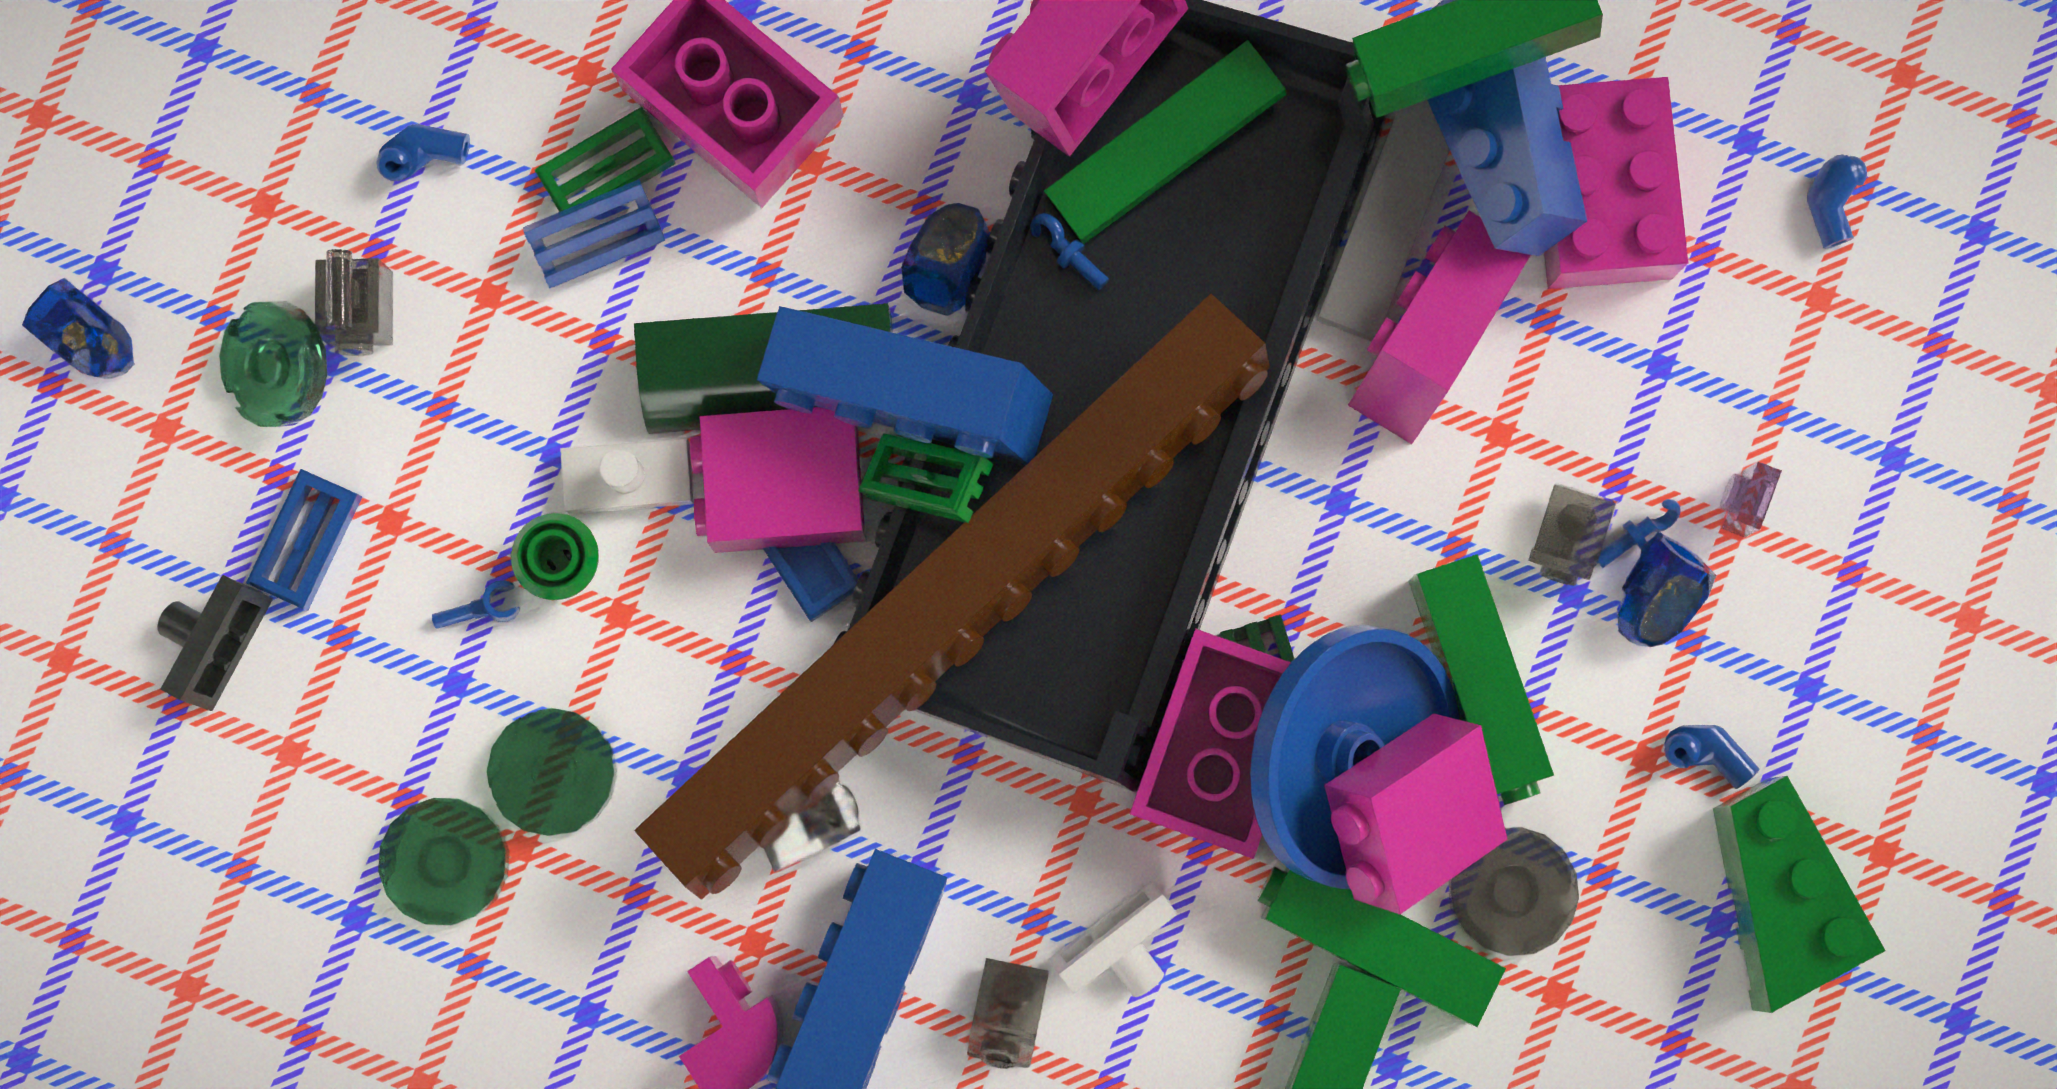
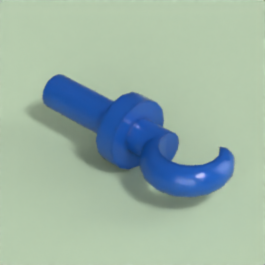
M1045 213L1036 215L1031 221V234L1034 237H1039L1041 233L1040 224L1046 226L1052 235L1051 247L1060 254L1057 263L1063 269L1071 264L1096 289H1102L1109 281V278L1081 253L1085 245L1078 239L1070 243L1065 238L1061 223L1052 215Z
M1673 499L1664 500L1662 506L1668 509V511L1657 519H1650L1647 516L1636 525L1631 520H1628L1622 525L1626 532L1593 557L1603 569L1634 545H1637L1640 550L1644 549L1649 545L1645 537L1652 532L1665 531L1677 521L1681 512L1679 503Z

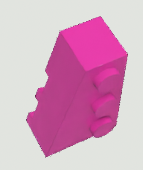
M1468 210L1456 231L1444 225L1424 257L1435 264L1427 277L1415 271L1396 302L1397 305L1406 310L1401 320L1397 324L1391 319L1386 318L1368 346L1367 351L1377 358L1348 403V406L1412 445L1452 387L1531 255L1495 249L1481 217Z

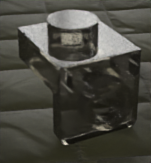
M1556 482L1548 501L1536 543L1531 548L1528 561L1541 565L1539 575L1552 581L1576 586L1578 577L1591 580L1596 572L1618 501Z
M840 780L823 798L816 802L808 800L789 818L791 824L785 834L774 844L764 848L774 872L837 845L861 830L857 820L859 810L856 799L850 789L840 783Z
M986 958L967 1049L968 1056L981 1059L985 1064L1000 1069H1009L1015 1066L1022 1068L1030 1067L1049 970Z

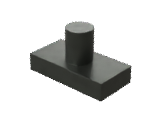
M222 575L202 613L180 601L169 604L159 617L157 630L160 635L183 648L160 690L181 701L213 712L273 598Z

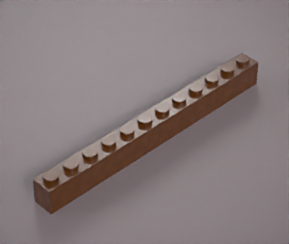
M1212 294L1207 296L971 516L969 523L962 524L634 830L635 833L681 884L702 900L709 893H720L730 886L742 870L740 864L759 846L766 848L779 840L791 824L789 818L808 800L816 802L827 795L839 780L840 775L838 772L856 755L863 757L876 749L888 733L886 727L905 709L913 711L924 704L936 688L935 681L953 664L961 666L972 659L984 643L983 636L1001 619L1009 621L1021 613L1032 598L1031 591L1049 574L1055 577L1069 568L1080 552L1078 547L1096 530L1104 532L1111 528L1122 517L1127 508L1126 502L1143 486L1151 488L1158 484L1169 473L1174 464L1173 458L1190 442L1198 444L1205 440L1218 426L1221 419L1220 414L1237 398L1240 400L1249 398L1261 387L1267 377V370L1270 368L1265 342Z

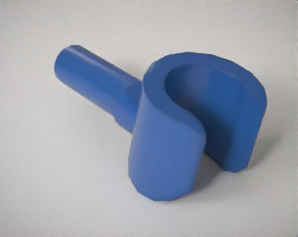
M506 580L495 581L485 589L483 598L471 601L469 604L432 614L433 625L436 629L473 618L479 619L486 616L500 623L509 622L519 614L520 607L500 612L495 610L490 602L496 593L510 591L515 586Z

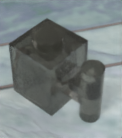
M327 250L326 259L315 260V335L330 347H335L336 354L346 356L371 355L374 353V346L393 345V271L379 258L352 259L353 252L350 250Z

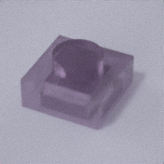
M1757 461L1744 469L1741 475L1733 473L1720 501L1719 507L1727 511L1721 529L1744 538L1759 531L1782 470Z

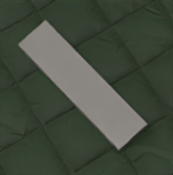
M1427 100L1397 110L1316 320L1371 342L1385 321L1450 151Z

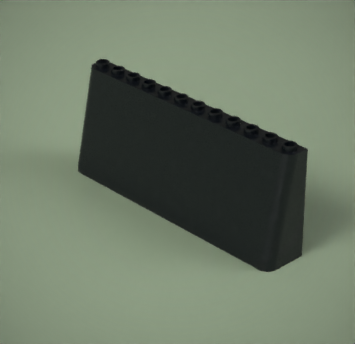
M1185 0L1188 10L1070 157L1031 129V138L1034 141L1026 162H1018L1012 173L1009 184V195L1012 199L1004 220H996L988 237L987 253L990 257L982 278L975 277L968 289L965 299V311L968 315L960 336L954 335L947 346L1022 363L1053 393L1036 456L1210 294L1215 296L1265 342L1270 368L1267 370V377L1252 396L1245 400L1237 398L1220 414L1221 419L1218 426L1205 440L1198 444L1190 442L1173 458L1174 464L1169 473L1158 484L1151 488L1143 486L1126 502L1127 508L1122 517L1111 528L1104 532L1096 530L1078 547L1080 552L1069 568L1055 577L1049 574L1031 591L1032 598L1021 613L1009 621L1001 619L983 636L984 643L972 659L961 666L953 664L935 681L936 688L929 699L913 710L1132 792H1137L1195 628L1200 630L1388 116L1386 114L1376 118L1370 99L1366 98L1358 101L1346 69L1347 63L1355 61L1353 42L1204 0ZM1249 40L1286 88L1287 95L1084 244L1085 247L1081 253L1109 278V281L1102 289H1096L1071 264L1063 269L1057 263L1060 254L1051 247L1052 235L1049 229L1040 224L1041 233L1039 237H1034L1030 230L1032 219L1038 214L1045 213L1052 215L1061 223L1065 238L1070 243L1076 239L1079 240L1047 197L1044 190ZM932 439L931 444L957 449L954 447L955 445ZM905 457L902 463L903 466L959 478L962 471L961 469ZM997 457L986 458L993 463L989 476L980 474L977 483L983 487L979 499L970 498L967 507L974 511V514L1022 470L1025 465ZM898 481V487L949 499L952 494ZM895 506L893 512L888 511L885 513L876 532L875 545L879 549L870 572L865 571L862 573L854 589L852 603L856 610L848 631L965 522ZM842 631V632H840V634L837 636V638H836L834 644H835L847 631Z

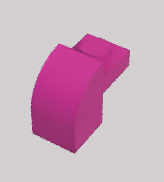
M717 955L710 956L687 972L723 1027L681 1054L679 1058L699 1089H750L768 1074L777 1050L783 1042L781 1011L773 995L766 997L750 1008L744 997L752 993V990L736 964L732 960L722 964Z

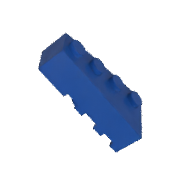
M1442 0L1433 8H1436L1438 6L1447 4L1455 0ZM1546 57L1427 99L1495 249L1540 256L1587 222L1571 142L1563 141L1558 117L1559 111L1564 109L1559 86L1551 84Z
M779 306L757 377V381L777 394L774 402L788 409L812 413L814 406L835 411L834 417L855 426L871 428L874 422L894 428L896 434L912 440L931 443L933 439L955 445V448L969 454L985 458L997 457L1025 466L1036 456L1053 398V393L1022 363Z
M876 848L868 866L856 863L842 898L852 902L843 926L835 922L830 924L818 954V959L827 962L818 986L807 982L797 1002L792 1019L802 1022L793 1047L781 1043L770 1067L767 1081L777 1084L775 1089H867L882 1048L880 1046L881 1042L892 1026L906 989V980L915 968L943 897L948 877Z

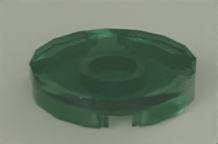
M287 301L251 302L242 308L246 311L241 314L239 319H231L224 331L219 353L222 383L226 393H234L236 401L240 404L235 409L244 419L259 427L296 425L311 416L322 399L328 375L326 348L318 327L303 309Z
M547 708L528 713L507 725L491 748L486 770L492 797L503 817L523 831L551 837L578 832L596 820L612 799L618 774L614 749L600 727L576 712L556 708Z
M431 798L409 806L390 824L380 845L378 873L386 896L402 914L425 925L451 926L477 917L498 899L508 878L510 851L505 836L502 835L500 827L485 809L464 799Z

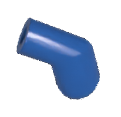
M421 124L409 125L381 147L376 160L377 169L385 179L400 181L411 177L433 159L465 164L470 148V135Z
M1840 154L1830 158L1823 164L1807 192V204L1824 249L1832 248L1854 239L1843 207L1856 186L1863 185L1867 179L1866 165L1856 156Z
M1682 725L1670 731L1664 742L1665 757L1673 766L1688 768L1689 766L1714 765L1735 789L1747 783L1760 770L1728 732L1718 725Z

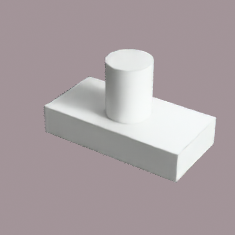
M687 438L560 448L564 511L568 514L694 504L690 442Z
M1149 881L1048 960L1073 994L1077 993L1111 967L1133 997L1142 996L1152 990L1164 977V972L1143 946L1142 942L1178 914L1158 888Z

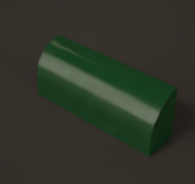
M888 303L799 310L893 333L892 315ZM777 312L634 323L639 397L648 434L700 430V416L788 410V408L774 402L776 393L757 381Z

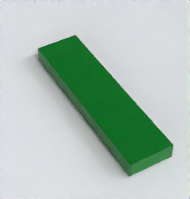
M1247 40L1044 191L1079 240L1085 244L1287 95L1286 88L1249 40Z

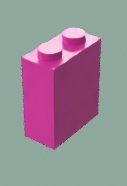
M814 407L812 413L788 409L700 416L701 435L690 437L692 470L694 474H703L704 498L694 499V521L697 536H707V543L714 553L763 550V548L774 546L777 548L814 546L827 542L835 544L865 542L863 494L858 491L862 483L858 426L836 419L834 417L835 411L821 407Z
M1432 714L1325 784L1332 812L1331 822L1338 836L1347 871L1346 880L1354 900L1397 914H1402L1508 840L1482 728L1478 724Z

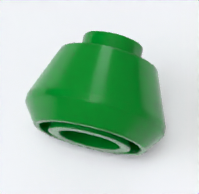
M562 513L544 514L529 521L517 534L511 551L512 569L518 582L529 593L546 600H564L583 591L594 578L599 563V548L591 530L579 519ZM565 550H568L571 553V560L567 558L566 554L564 553ZM551 560L556 567L555 570H553L551 567Z

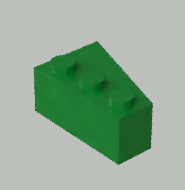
M1788 775L1768 778L1713 808L1728 889L1732 890L1739 926V929H1736L1739 947L1744 952L1751 987L1748 993L1753 1011L1773 1013L1886 951Z

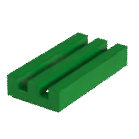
M641 106L534 170L558 211L561 212L638 179L643 184L675 165L676 162ZM641 129L644 133V137L596 163L564 184L558 186L555 178L635 131ZM651 150L655 151L656 154L645 159L644 161L628 169L627 171L623 172L617 177L611 179L610 181L606 182L600 187L594 189L588 194L582 196L581 198L577 199L571 204H569V202L567 201V199L585 190L586 188L602 180L603 178L607 177L613 172L619 170L620 168L624 167L630 162L636 160L637 158L641 157Z
M883 433L858 491L870 500L969 523L974 511L968 508L967 504L970 498L979 499L983 487L977 483L980 474L989 476L993 463L985 457L969 454L958 449ZM891 454L961 469L962 471L959 478L888 461ZM885 477L952 494L950 499L881 483L880 479Z

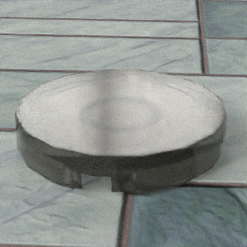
M1523 827L1505 828L1508 840L1450 879L1448 893L1450 910L1461 931L1481 948L1506 956L1535 954L1556 943L1572 924L1579 901L1577 873L1566 852L1545 834Z

